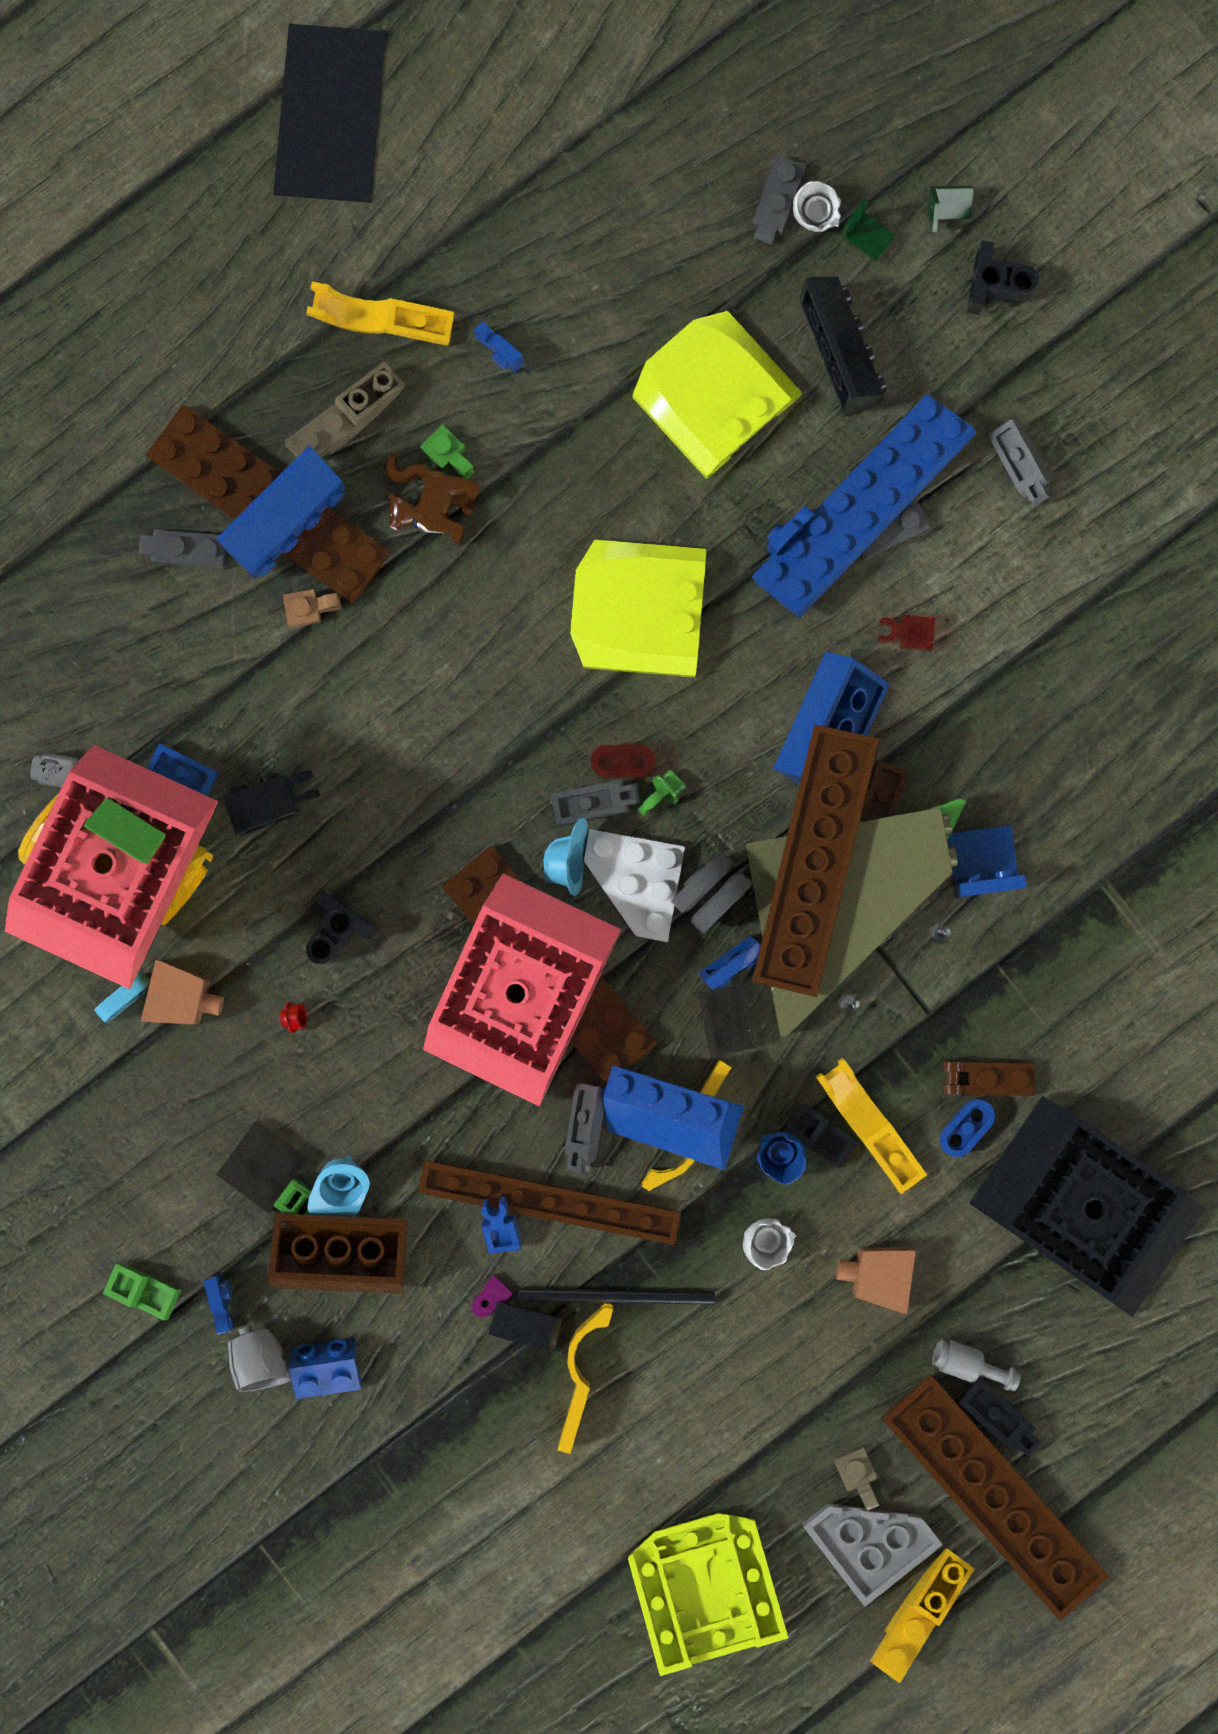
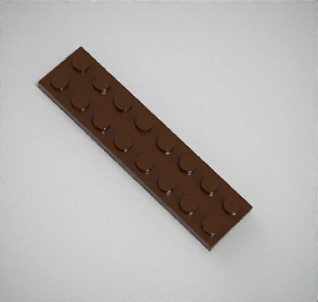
M184 404L146 453L148 459L234 520L281 474ZM327 507L320 514L321 519L318 524L309 531L305 529L297 537L298 543L288 553L282 552L281 554L354 605L391 553Z
M814 724L753 982L818 997L880 739Z
M490 845L441 887L474 925L485 901L503 873L519 881L521 880ZM600 976L570 1041L607 1084L612 1066L628 1069L658 1043Z
M930 1373L881 1417L1059 1621L1064 1619L1109 1577Z

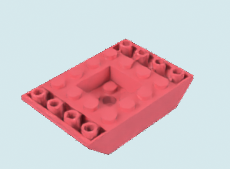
M93 744L69 771L9 897L5 932L131 989L218 801ZM106 798H109L166 834V837L148 864L138 861L83 826ZM108 854L113 862L112 868L109 872L100 874L95 866L96 860L99 856Z
M503 873L478 915L429 1023L423 1050L540 1106L622 929ZM512 984H519L524 988L525 997L523 1001L514 1002L509 998L508 989Z

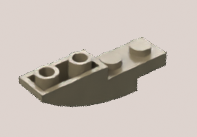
M385 362L381 363L337 396L335 404L286 439L285 446L296 458L309 445L321 458L327 453L331 456L376 418L405 388V384Z

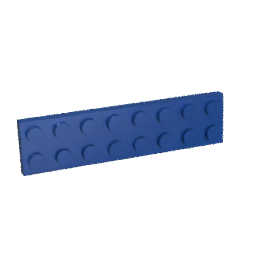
M926 394L814 511L815 515L806 523V526L782 547L781 552L777 556L773 554L752 576L753 581L800 619L976 435L975 428Z

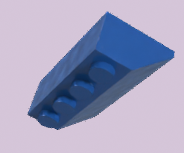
M309 445L216 540L254 579L259 575L265 576L275 566L274 560L282 552L288 553L298 543L297 537L305 529L309 531L318 524L321 519L320 514L328 506L332 508L340 502L344 496L343 491L346 488L342 480Z
M825 652L773 769L800 784L814 724L867 736L890 684L854 658Z
M612 1066L603 1096L607 1130L609 1132L725 1170L743 1111V1105L617 1066Z

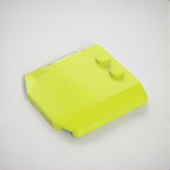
M728 311L691 321L649 358L644 365L633 392V399L700 473L708 479L775 416L778 417L800 398L802 392Z
M594 540L576 569L570 634L583 668L695 678L706 549Z
M717 1512L654 1531L628 1556L660 1676L690 1668L692 1664L753 1646L758 1648L788 1639L754 1519Z

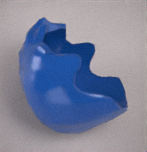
M787 1132L762 1134L761 1141L759 1142L760 1151L757 1153V1161L762 1171L781 1184L787 1185L799 1179L805 1171L807 1164V1153L800 1139Z

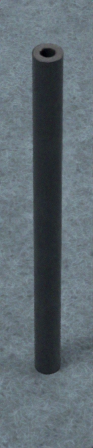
M519 1288L518 1301L715 1305V1291Z

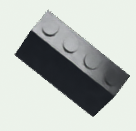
M809 277L805 279L799 301L844 416L847 417L881 404L884 392H886L885 381L880 373L876 374L872 364L875 362L871 346L869 344L865 345L862 339L863 326L859 316H853L849 306L852 300L847 286H842L838 277Z

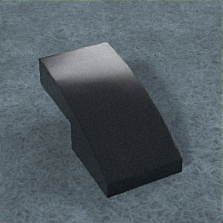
M803 1102L784 1128L838 1168H841L858 1143L853 1137Z
M499 1301L496 1304L488 1335L534 1347L555 1350L564 1318L536 1309L528 1310Z

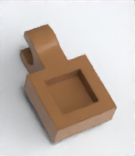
M311 589L283 595L287 623L290 628L322 623L320 613L342 609L340 596H337V593L326 594L318 598L317 591Z

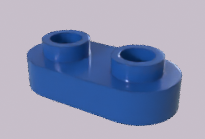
M972 1099L966 1102L940 1132L939 1144L941 1149L953 1157H962L968 1154L993 1125L995 1112L992 1106L980 1099ZM975 1109H979L982 1113L979 1121H973L971 1118V1113ZM953 1134L960 1136V1143L956 1146L950 1144V1137Z

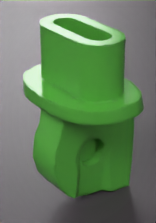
M668 770L661 777L655 776L652 779L655 792L637 809L643 816L662 800L665 803L676 804L679 801L678 796L686 790L684 783L671 770Z

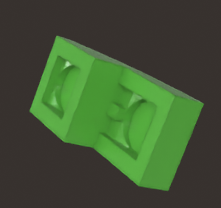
M116 1263L103 1294L128 1307H137L161 1320H169L182 1289L137 1269Z

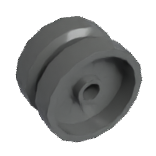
M722 851L707 865L703 864L683 884L685 887L671 900V903L681 913L688 912L698 902L703 905L692 917L691 921L702 934L754 884L743 872L736 873L726 884L721 880L732 869L733 864Z

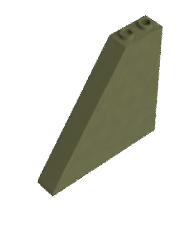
M941 807L860 822L818 997L771 986L780 1037L790 1035L953 874L952 866H957L958 860L955 846L948 847L946 834L952 833L949 813L942 815ZM787 836L746 844L762 938Z

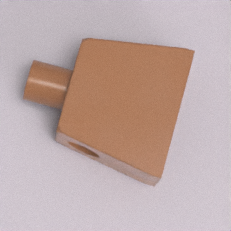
M155 960L141 1021L200 1024L203 1012L220 1016L224 997L208 993L209 979L169 962Z
M911 1247L859 1248L856 1262L838 1260L836 1279L853 1282L852 1294L858 1299L907 1314L916 1251Z

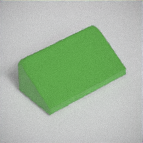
M109 798L102 802L83 825L144 864L150 862L166 837V834Z

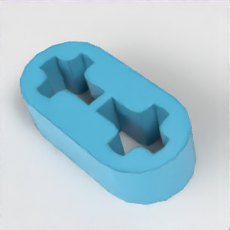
M143 971L139 972L131 989L121 986L101 1002L94 1011L104 1023L111 1021L148 991L149 978Z

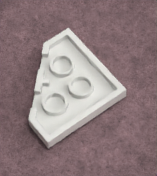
M590 829L584 863L636 937L668 942L674 910L671 900L677 894L685 846Z

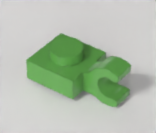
M443 424L420 446L421 451L443 472L451 466L462 478L466 479L475 473L472 469V464L461 456L466 451L465 446Z

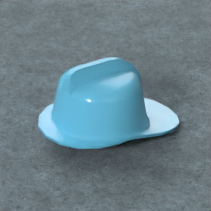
M584 817L577 820L571 836L555 839L548 846L544 855L545 882L566 886L573 896L579 894L583 882V863L588 840V824Z
M347 1154L345 1158L333 1159L322 1168L309 1196L308 1210L310 1215L356 1217L368 1192L370 1181L368 1175L353 1161L351 1155Z

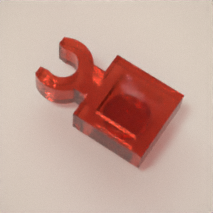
M903 615L901 617V624H897L893 619L887 617L879 620L878 625L888 626L891 633L888 636L879 635L877 642L888 644L897 639L900 640L899 649L930 652L933 650L934 617Z

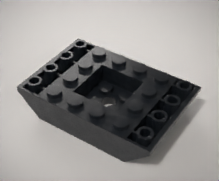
M1041 1096L969 1202L970 1205L1131 1317L1134 1316L1205 1211V1208L1187 1192L1079 1117L1044 1096ZM1091 1200H1098L1102 1205V1212L1096 1218H1089L1085 1212V1207Z

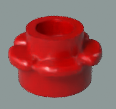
M290 1001L286 1003L285 1009L281 1010L280 1021L283 1028H287L292 1034L306 1028L307 1013L302 1003L292 1004Z

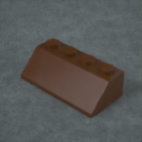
M275 1213L268 1280L272 1288L404 1294L407 1263V1219Z

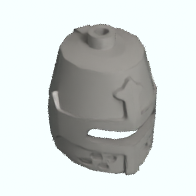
M248 1326L239 1330L240 1336L228 1341L229 1366L238 1392L266 1389L291 1381L287 1362L282 1359L284 1356L283 1349L269 1329L253 1331L252 1326Z

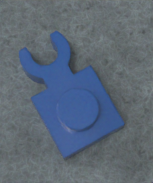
M483 321L474 329L476 333L475 338L491 350L493 361L503 370L509 368L516 374L524 365L523 355L502 336L496 335Z
M805 505L784 527L778 524L767 537L770 540L767 551L771 555L775 554L777 556L781 552L782 547L806 526V523L815 513Z
M500 1197L499 1209L491 1208L488 1199L483 1201L481 1211L485 1219H483L482 1230L489 1254L521 1250L522 1240L515 1215L506 1216L508 1202L505 1197Z
M220 1273L203 1280L210 1311L214 1315L217 1335L234 1329L232 1316L228 1308L230 1305L229 1300L232 1299V1289L229 1281H224L223 1274Z

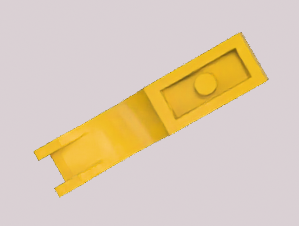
M312 281L311 290L315 292L313 307H307L306 315L354 332L367 334L388 333L445 346L449 345L454 317L453 311L392 298L381 301L353 298L341 294L330 285Z
M841 1058L837 1061L839 1064L837 1067L824 1076L820 1073L816 1078L892 1184L902 1194L927 1176V1174L890 1122L864 1091L852 1069Z
M718 1060L699 1092L714 1096L732 1067ZM685 1158L684 1161L674 1168L665 1170L650 1169L642 1182V1187L648 1191L684 1173L695 1160Z
M604 1303L577 1328L569 1343L567 1364L571 1378L576 1383L558 1443V1451L571 1454L590 1390V1382L581 1375L576 1365L575 1351L577 1345L585 1334L596 1328L608 1327L613 1312V1304Z

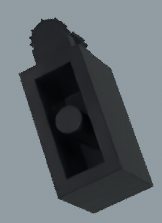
M307 770L290 777L284 775L279 777L278 773H273L260 778L261 784L250 788L248 784H243L230 789L231 795L222 798L235 834L244 836L302 815L298 805L319 798L321 795L318 789H311L295 796L292 786L310 781L314 777L312 770Z

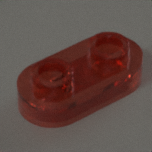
M603 745L598 747L591 756L593 772L605 779L644 778L653 771L655 766V756L652 750L644 745ZM604 757L612 759L613 765L610 768L601 766L600 762ZM635 757H642L645 760V765L637 768L633 765V759Z

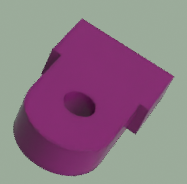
M495 1275L483 1286L482 1292L473 1300L472 1311L478 1317H487L496 1308L497 1302H505L513 1294ZM487 1300L489 1305L483 1306L482 1301Z

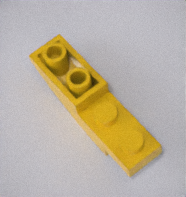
M946 1548L927 1569L901 1604L884 1630L887 1634L870 1662L900 1683L935 1625H941L974 1571V1568Z

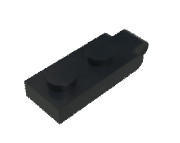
M980 1377L975 1382H972L957 1399L959 1404L1012 1452L1015 1453L1020 1449L1030 1457L1042 1443L1032 1434L1036 1428Z

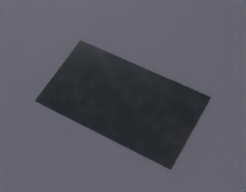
M289 24L273 195L371 203L386 31Z

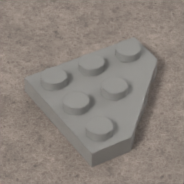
M828 1503L802 1523L805 1530L864 1607L943 1545L921 1515L877 1509L867 1511L866 1508Z

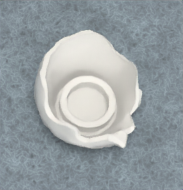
M810 181L803 185L796 193L793 200V213L798 223L807 230L814 232L826 231L834 226H839L841 214L838 209L841 205V199L829 185L820 181Z
M760 1219L745 1231L743 1251L753 1265L761 1270H769L787 1261V1256L794 1245L796 1235L789 1227L781 1225L777 1219Z

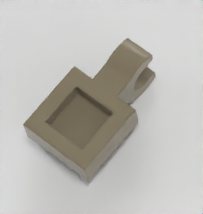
M863 1445L833 1458L847 1492L857 1488L867 1511L879 1506L869 1482L877 1479V1476Z

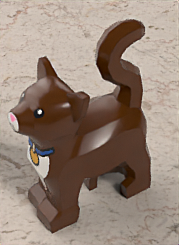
M397 454L389 455L385 461V472L390 479L395 482H408L420 476L425 483L422 497L417 506L402 496L389 493L388 498L391 500L388 513L389 526L394 530L414 526L426 533L447 534L450 536L451 542L460 546L465 533L464 528L447 517L451 506H458L462 508L464 515L471 516L476 505L473 500H476L481 490V485L466 478L448 476L439 471H433L427 465L418 463L410 465L404 470H399L397 468Z

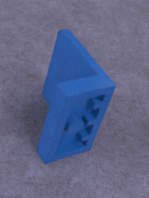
M1010 826L950 834L947 840L948 847L955 846L958 865L952 866L955 898L1027 888L1025 875H1018Z

